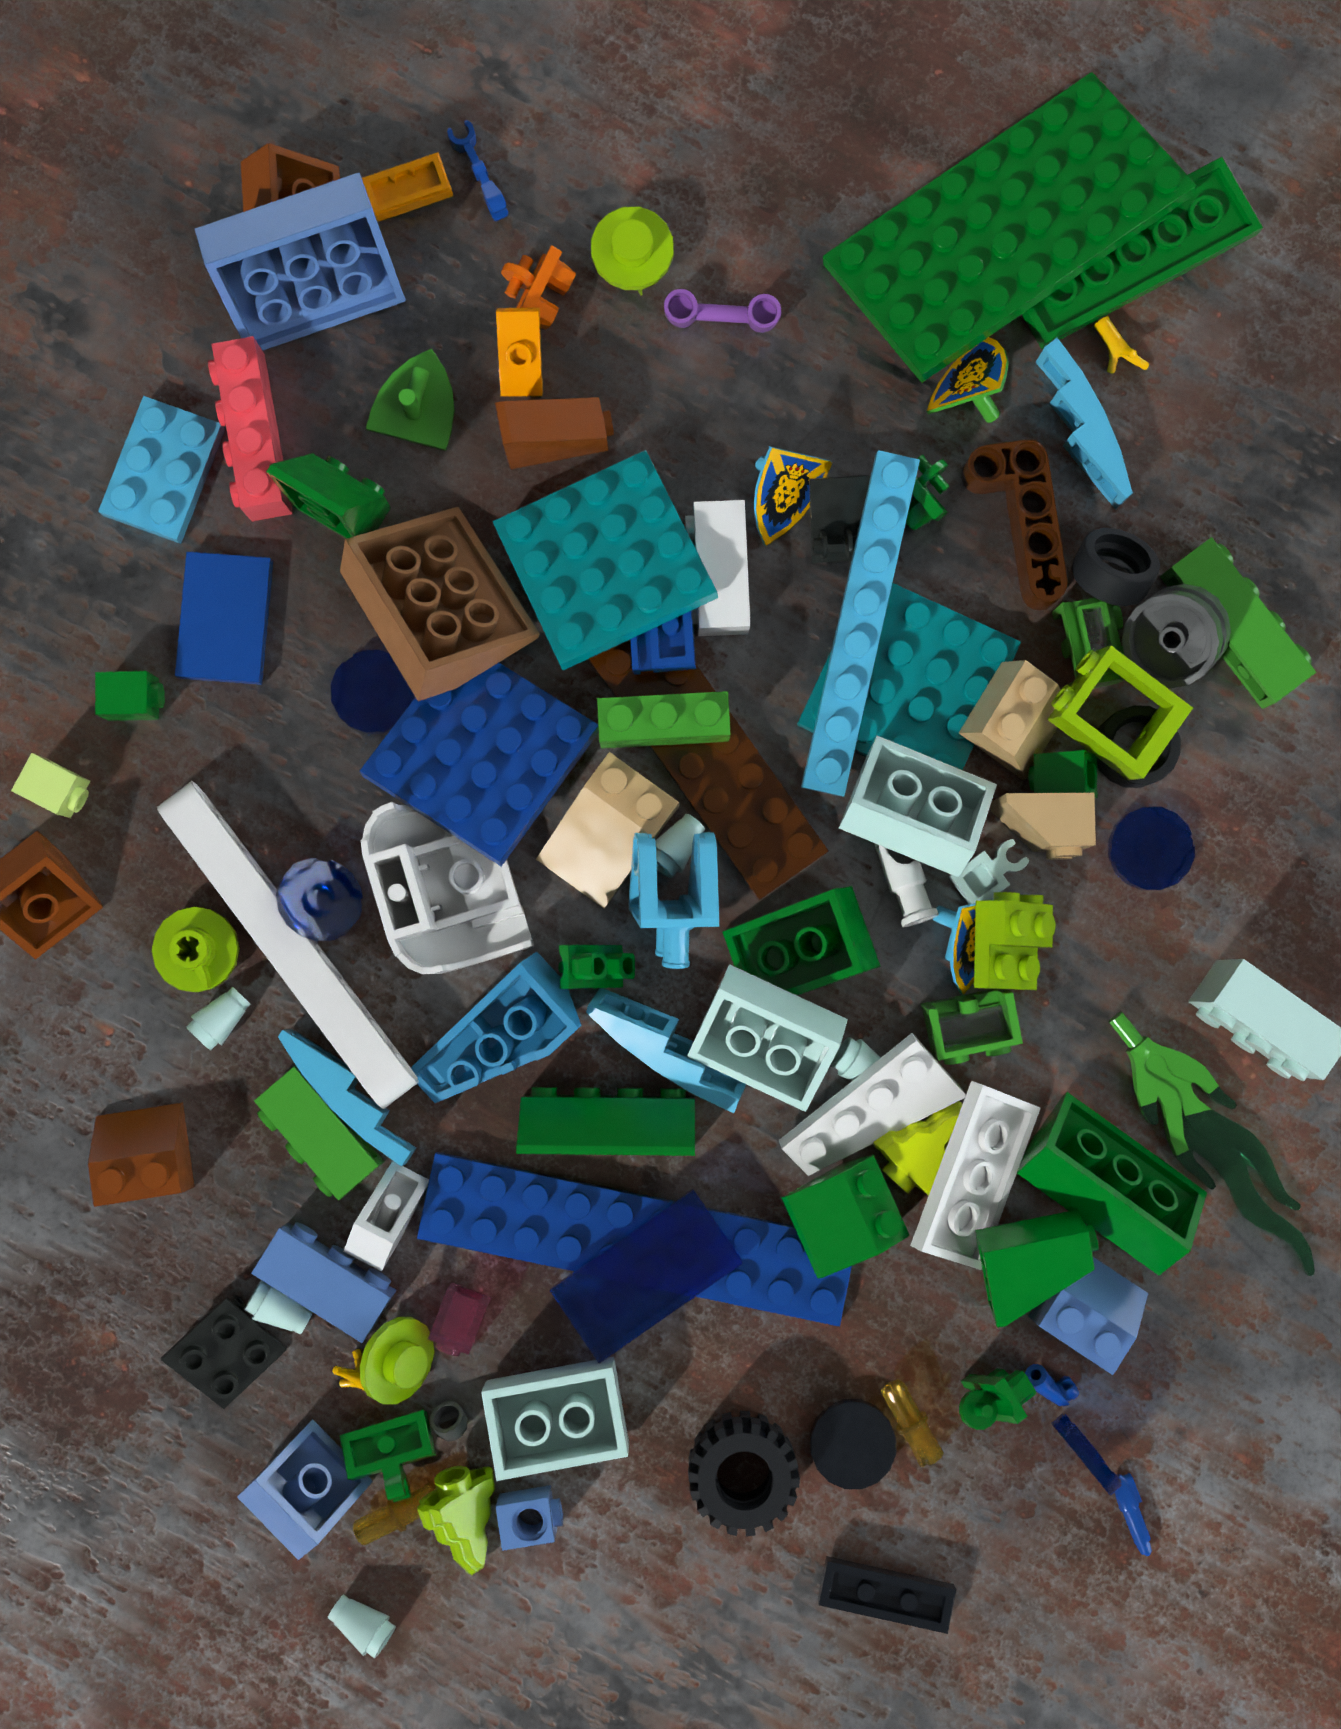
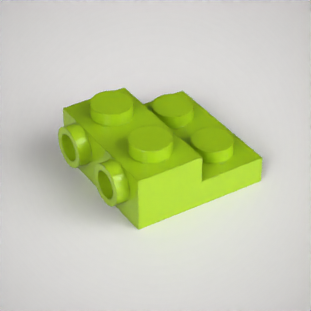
M993 892V900L976 901L974 988L1037 990V978L1040 973L1038 947L1052 948L1053 935L1056 928L1053 905L1043 904L1044 895Z

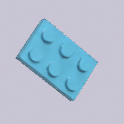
M143 396L98 512L107 518L181 544L225 432V427L221 426L219 422Z

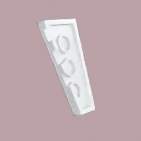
M911 1033L779 1139L782 1150L809 1176L873 1144L875 1140L889 1131H900L911 1123H916L964 1099L966 1094L914 1034Z

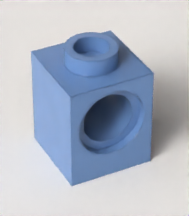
M551 1485L499 1494L495 1507L502 1551L555 1542L557 1527L563 1526V1512L560 1498L553 1499ZM525 1509H535L541 1514L543 1520L536 1525L526 1524L521 1519L520 1512Z

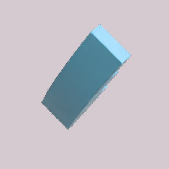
M1057 337L1044 347L1036 363L1058 389L1049 403L1050 406L1073 432L1063 447L1116 510L1133 493L1121 449L1105 410L1086 376Z
M604 988L598 990L589 1003L586 1013L615 1041L651 1069L688 1092L729 1112H735L746 1084L687 1057L693 1041L675 1034L679 1021L678 1018Z
M282 1030L278 1036L279 1040L301 1074L330 1109L366 1142L402 1167L408 1163L416 1147L381 1126L390 1110L387 1108L382 1109L374 1100L354 1088L358 1083V1079L347 1064L295 1030Z

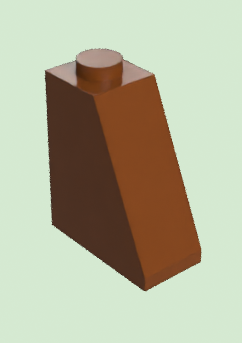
M599 397L516 400L495 403L503 446L510 469L608 451L607 437L614 436L610 410H601Z

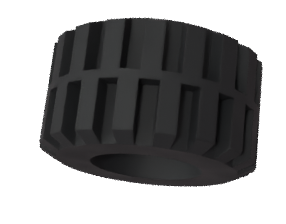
M740 1410V1416L732 1417L731 1412L722 1414V1421L716 1423L712 1419L708 1422L704 1434L699 1432L694 1439V1449H690L688 1478L692 1500L697 1502L698 1512L702 1517L709 1516L710 1525L716 1529L724 1525L727 1528V1534L737 1536L738 1529H745L746 1537L755 1536V1528L763 1526L765 1532L773 1529V1520L777 1517L782 1522L788 1515V1504L794 1506L797 1499L795 1490L799 1488L800 1484L798 1464L788 1436H784L782 1428L776 1422L771 1425L768 1422V1418L759 1413L757 1418L751 1417L750 1411ZM742 1451L752 1452L761 1456L769 1466V1473L763 1484L757 1489L746 1493H738L727 1489L720 1483L717 1477V1470L723 1460L734 1453Z

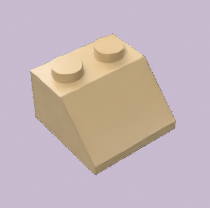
M1027 660L1002 662L959 731V734L1020 779L1026 780L1030 766H1034V754L1043 753L1058 728L1047 719L1055 709L1051 706V703L1060 691V687Z
M1006 793L991 802V812L1033 852H1046L1047 860L1072 859V857L1082 856L1083 849L1096 845L1094 793Z

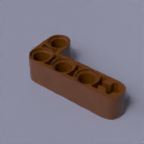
M1019 440L978 447L971 453L962 469L961 479L963 485L975 494L1005 491L1022 599L1028 607L1034 610L1048 609L1064 595L1067 589V574L1047 451L1041 443L1035 440ZM1025 457L1029 459L1034 466V471L1025 472L1017 466L1016 458ZM974 464H987L991 468L993 476L982 477L978 475L974 469ZM1032 498L1039 503L1040 512L1031 513L1027 511L1023 506L1022 499ZM1037 538L1041 540L1046 546V554L1034 553L1029 547V539ZM1048 565V567L1042 572V568ZM1041 579L1045 587L1051 586L1052 590L1048 595H1046L1043 588L1037 589L1036 585Z

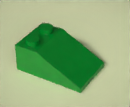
M311 453L271 464L266 471L294 508L346 539L378 530L391 509L385 496H383L385 490L366 477H363L361 482L348 475L349 468L331 456H327L326 460H323Z
M852 886L829 890L722 932L734 967L797 996L881 967Z

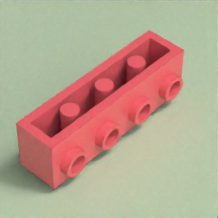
M254 336L213 343L211 345L214 359L208 360V367L214 386L219 385L221 400L215 401V407L221 426H226L228 441H223L222 447L225 461L228 467L233 466L235 482H230L229 484L235 508L240 507L252 522L293 514L291 503L266 472L271 464L284 460L265 354Z

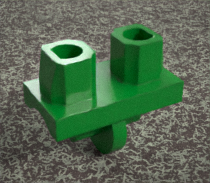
M924 455L917 458L920 460L918 469L922 475L920 477L916 475L912 493L916 499L910 504L906 523L913 531L920 529L933 519L940 521L948 514V511L927 488L931 484L941 495L950 487L941 476L948 467L944 459L931 465Z
M559 945V954L562 961L558 965V970L563 974L560 979V989L623 988V979H634L635 956L633 953H623V945Z
M996 1368L988 1375L969 1374L961 1380L964 1388L971 1391L961 1398L959 1414L962 1421L968 1427L976 1430H985L991 1427L995 1421L1018 1424L1028 1417L1022 1405L1037 1393L1027 1375L1020 1370H1015L1010 1375L1000 1368Z

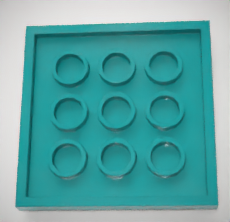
M646 450L492 521L562 671L718 598L717 590Z
M892 583L854 752L867 757L876 736H880L963 770L974 744L960 735L959 731L1000 664L1013 661L1021 641ZM831 652L797 723V726L812 733L815 727Z

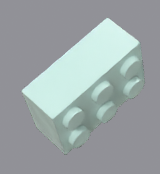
M876 736L860 770L839 829L959 877L976 851L997 784Z
M1245 959L1216 960L1188 1000L1189 1003L1199 1009L1196 1013L1197 1017L1214 1028L1218 1029L1222 1025L1234 1035L1231 1040L1236 1045L1252 1054L1256 1050L1269 1059L1266 1065L1284 1078L1289 1079L1292 1075L1301 1081H1305L1306 1078L1324 1080L1341 1056V1027Z
M729 964L687 1057L806 1112L841 1045L848 1019Z
M614 1357L486 1380L481 1394L496 1481L628 1457L629 1439Z

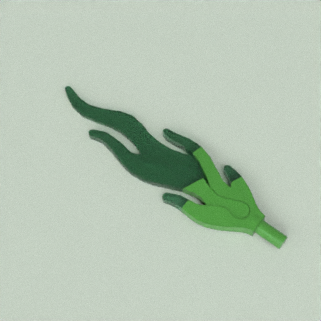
M1123 1012L1113 1016L1108 1022L1129 1047L1125 1051L1131 1062L1134 1093L1146 1121L1152 1125L1158 1124L1156 1101L1158 1100L1167 1141L1173 1155L1180 1164L1204 1186L1212 1190L1216 1187L1215 1182L1208 1172L1195 1160L1193 1151L1206 1159L1225 1181L1241 1215L1255 1226L1271 1232L1288 1242L1297 1253L1306 1275L1313 1276L1315 1269L1312 1252L1303 1234L1274 1212L1262 1200L1250 1179L1247 1165L1257 1171L1261 1181L1277 1202L1295 1211L1300 1210L1301 1205L1286 1193L1265 1146L1253 1133L1242 1125L1215 1112L1200 1101L1194 1094L1191 1084L1197 1085L1211 1100L1226 1108L1235 1109L1237 1106L1236 1102L1224 1093L1206 1067L1196 1059L1174 1049L1161 1046L1153 1042L1149 1037H1142Z

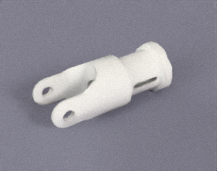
M874 843L890 893L896 894L904 918L900 921L902 927L917 925L939 915L937 908H932L924 886L927 879L921 862L905 856L904 864L898 863L890 856L887 848Z

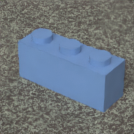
M288 1222L280 1227L251 1274L363 1343L374 1329L397 1291L389 1286L391 1280L376 1269L369 1268L368 1271H365L352 1263L355 1258L343 1252V1248L336 1245L328 1248L317 1241L318 1234L302 1223L296 1222L293 1226Z

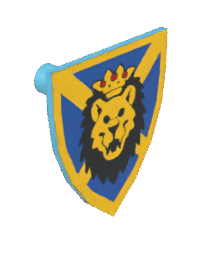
M769 446L766 456L758 458L755 467L760 473L755 487L754 514L756 528L765 546L784 535L804 516L810 508L809 479L826 478L833 463L831 460Z
M976 903L960 906L957 912L940 905L936 907L939 915L933 918V921L951 928L945 959L950 961L954 984L959 993L964 995L974 983Z

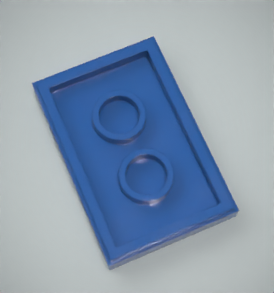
M186 552L175 677L178 679L262 685L273 560L271 558Z

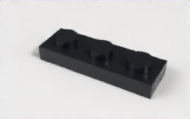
M826 1556L817 1601L819 1606L948 1634L956 1588L954 1584Z

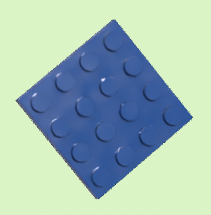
M497 663L456 689L418 701L415 697L360 769V773L365 779L502 867L598 735L599 727L594 721L501 663Z

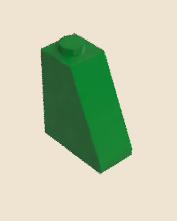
M1078 1209L975 1230L988 1305L997 1328L1007 1326L1095 1270L1092 1252L1099 1250L1096 1232L1092 1224L1085 1225Z

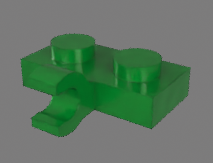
M425 1410L339 1435L348 1480L354 1481L382 1472L387 1499L393 1500L394 1503L411 1498L410 1486L403 1465L436 1456L428 1414Z

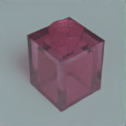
M452 1282L446 1290L428 1339L436 1342L435 1347L443 1353L460 1356L462 1352L469 1355L492 1297Z

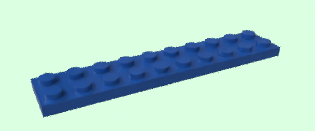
M436 1152L434 1155L417 1239L839 1327L852 1268L850 1266L826 1277L817 1278L793 1225Z

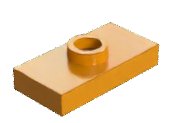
M439 152L362 178L378 222L454 196Z
M497 308L496 323L500 397L542 396L540 309Z

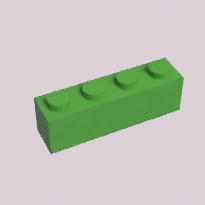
M1211 537L1163 573L1160 578L1167 587L1179 584L1204 588L1220 600L1228 613L1231 628L1227 649L1221 657L1258 705L1264 709L1277 703L1314 675L1316 671L1311 665L1312 660L1309 653L1301 645L1295 644L1285 632L1286 627L1281 617L1276 612L1268 610L1260 600V593L1256 585L1249 578L1243 577L1233 565L1234 560L1229 550L1224 545L1217 544Z

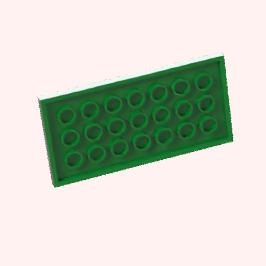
M1091 72L823 255V265L920 382L923 383L1193 197L1197 185L1098 77Z

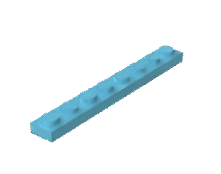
M880 450L875 454L801 788L841 797L845 796L920 462L919 459Z

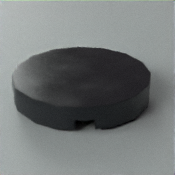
M842 1399L835 1402L834 1405L828 1407L825 1411L823 1410L816 1417L810 1431V1453L817 1470L829 1483L843 1489H864L878 1483L890 1471L896 1457V1436L889 1419L876 1405L862 1399Z

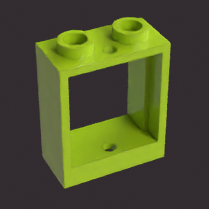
M1110 645L1096 651L1090 650L1078 663L1076 671L1079 672V675L1072 685H1065L1054 697L1051 706L1055 709L1047 720L1125 779H1144L1193 707ZM1108 668L1159 706L1128 752L1124 751L1076 714Z

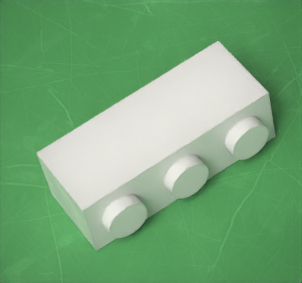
M745 500L694 502L693 515L685 516V528L691 540L694 541V546L717 590L718 598L692 610L693 624L698 625V636L748 634L750 629Z

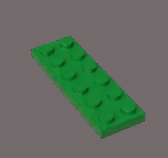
M1223 157L1188 174L1197 185L1193 197L1022 314L1041 350L1057 337L1059 340L1260 233L1263 226Z

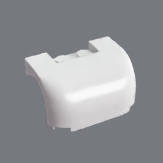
M390 802L372 811L373 814L365 824L363 838L360 840L362 856L388 943L395 957L408 969L420 974H442L534 947L524 909L521 906L507 860L502 867L407 805H398Z

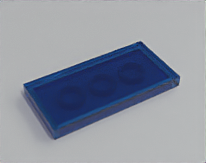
M693 1188L550 1288V1292L600 1364L743 1264V1260Z

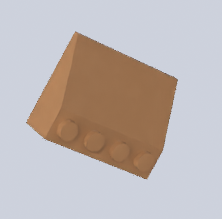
M459 507L345 539L340 573L418 701L460 687L538 639L540 633Z

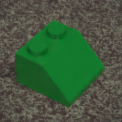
M874 1155L841 1163L781 1197L817 1278L826 1277L877 1256L910 1236Z

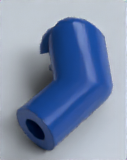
M1039 1364L1030 1365L1025 1372L1036 1392L1057 1406L1070 1405V1400L1076 1399L1079 1396L1080 1392L1070 1376H1063L1059 1381L1055 1382L1046 1369Z

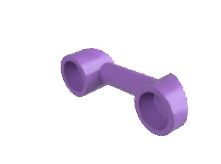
M676 289L666 297L664 312L668 321L679 328L691 326L695 320L748 323L751 329L763 333L770 331L778 324L781 316V306L779 301L769 294L757 295L751 300L749 306L697 303L695 296L690 291Z

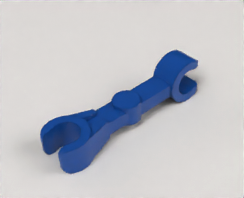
M465 120L464 125L468 136L464 139H457L450 127L447 130L450 145L455 151L466 154L471 164V170L476 180L481 184L487 208L493 220L499 221L509 215L506 201L494 182L489 180L487 169L483 161L479 160L474 150L477 142L475 129L470 121Z

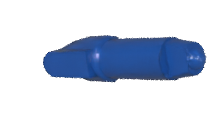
M1130 1473L1123 1476L1118 1474L1114 1476V1491L1119 1509L1124 1515L1134 1544L1137 1546L1140 1554L1150 1556L1152 1552L1149 1542L1151 1537L1139 1509V1503L1142 1500Z

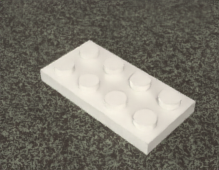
M971 1081L910 1246L934 1256L979 1270L982 1269L975 1230L998 1226L1041 1109L1040 1107Z

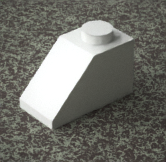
M392 1161L354 1222L343 1252L382 1271L428 1187L429 1179Z

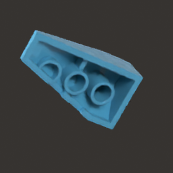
M537 951L520 962L411 1067L419 1080L417 1084L434 1103L473 1088L498 1075L511 1072L529 1062L549 1056L582 1026L569 990L560 989L561 977Z

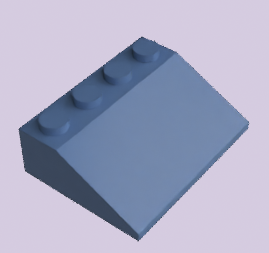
M360 172L195 228L204 265L240 337L254 336L262 351L406 301Z

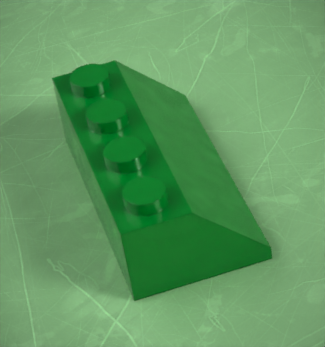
M531 1087V1094H524L520 1100L516 1154L695 1156V1097L686 1096L684 1088H660V1096H643V1088H617V1095H600V1088L575 1087L574 1095H557V1087Z
M1068 1092L1062 1096L1027 1146L1017 1171L1018 1175L1059 1203L1066 1210L1078 1209L1086 1224H1092L1094 1229L1102 1236L1109 1239L1158 1276L1191 1251L1207 1192Z

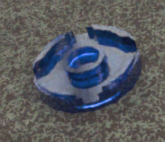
M362 650L354 654L353 657L343 662L336 669L331 682V702L338 716L352 729L365 734H385L389 732L415 698L390 654L381 650Z
M1142 807L1125 814L1114 825L1108 840V858L1114 872L1127 885L1144 891H1159L1178 884L1190 871L1195 858V846H1193V839L1191 837L1193 834L1189 825L1177 813L1163 807Z
M307 858L293 864L280 880L276 893L278 912L286 925L298 935L314 941H332L346 935L358 921L362 912L361 900L363 894L360 884L353 873L340 863L332 860L325 862L318 860V858Z
M1062 1413L1051 1422V1425L1109 1496L1122 1487V1482L1115 1472L1111 1471L1102 1456L1066 1414L1063 1415Z

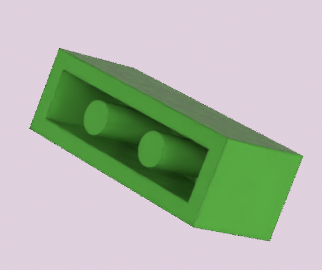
M728 691L597 698L601 749L729 742Z
M297 1066L291 1068L254 1100L260 1108L257 1114L261 1121L270 1130L275 1131L278 1129L288 1141L285 1147L289 1154L298 1163L303 1164L306 1162L316 1174L313 1177L315 1184L328 1197L334 1195L337 1200L342 1199L385 1162L371 1144L366 1142L330 1109L304 1078Z

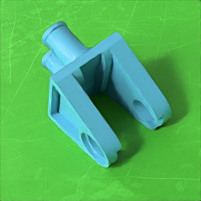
M714 832L694 834L688 895H680L679 900H659L657 894L655 838H652V834L647 833L634 834L629 911L640 928H656L655 954L656 956L663 957V967L671 969L689 967V930L694 927H719L717 844Z

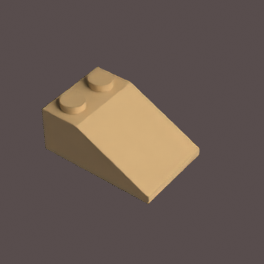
M609 752L584 785L536 860L605 909L631 873L634 834H652V838L656 839L679 808V802Z

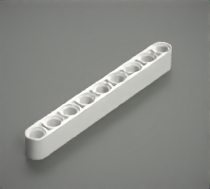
M190 781L157 806V810L377 1105L385 1109L419 1083L411 1067L202 789L195 782Z

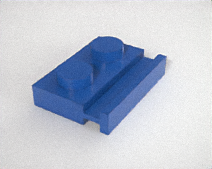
M692 611L630 639L634 675L646 671L659 673L696 669Z

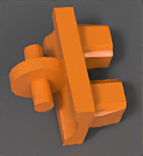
M552 245L546 254L543 253L533 273L529 272L534 260L527 255H522L518 265L507 262L501 270L503 277L509 281L505 294L515 299L520 289H524L516 308H539L540 328L547 330L552 325L559 310V307L541 297L545 287L547 286L563 296L567 293L576 276L575 271L559 260L562 251Z

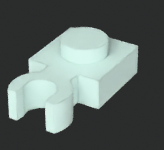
M1014 839L1001 843L995 851V858L992 860L985 851H982L968 862L959 877L954 875L948 877L969 905L976 903V901L991 900L993 892H1002L1010 886V883L1003 874L1006 872H1017L1027 866L1030 861L1027 857L1020 859L1017 863H1011L1006 858L1007 850L1016 844Z

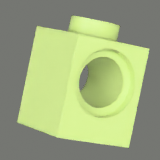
M31 753L11 791L57 815L71 818L73 813L80 811L86 803L89 791L86 789L91 781L47 758Z

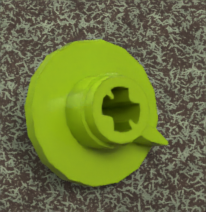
M640 206L622 207L608 213L597 224L591 238L592 261L598 274L610 285L623 290H638L641 296L643 295V289L656 284L668 272L674 257L673 236L667 223L655 212Z
M190 907L176 911L162 922L154 936L152 955L155 968L164 981L178 990L196 993L214 989L228 979L237 965L240 948L236 931L225 917L211 909Z
M396 1317L384 1323L371 1336L364 1348L359 1367L361 1385L367 1396L383 1405L398 1404L410 1398L422 1386L430 1372L434 1357L433 1337L428 1327L413 1317Z

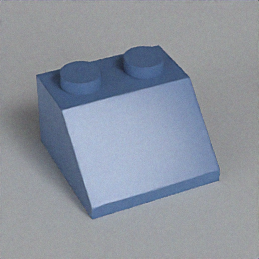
M1093 1257L1095 1270L1032 1309L1028 1317L1039 1327L1111 1375H1114L1137 1338L1148 1293Z
M312 1419L249 1483L237 1498L299 1560L320 1543L373 1480L369 1476L354 1481L348 1480L342 1449Z

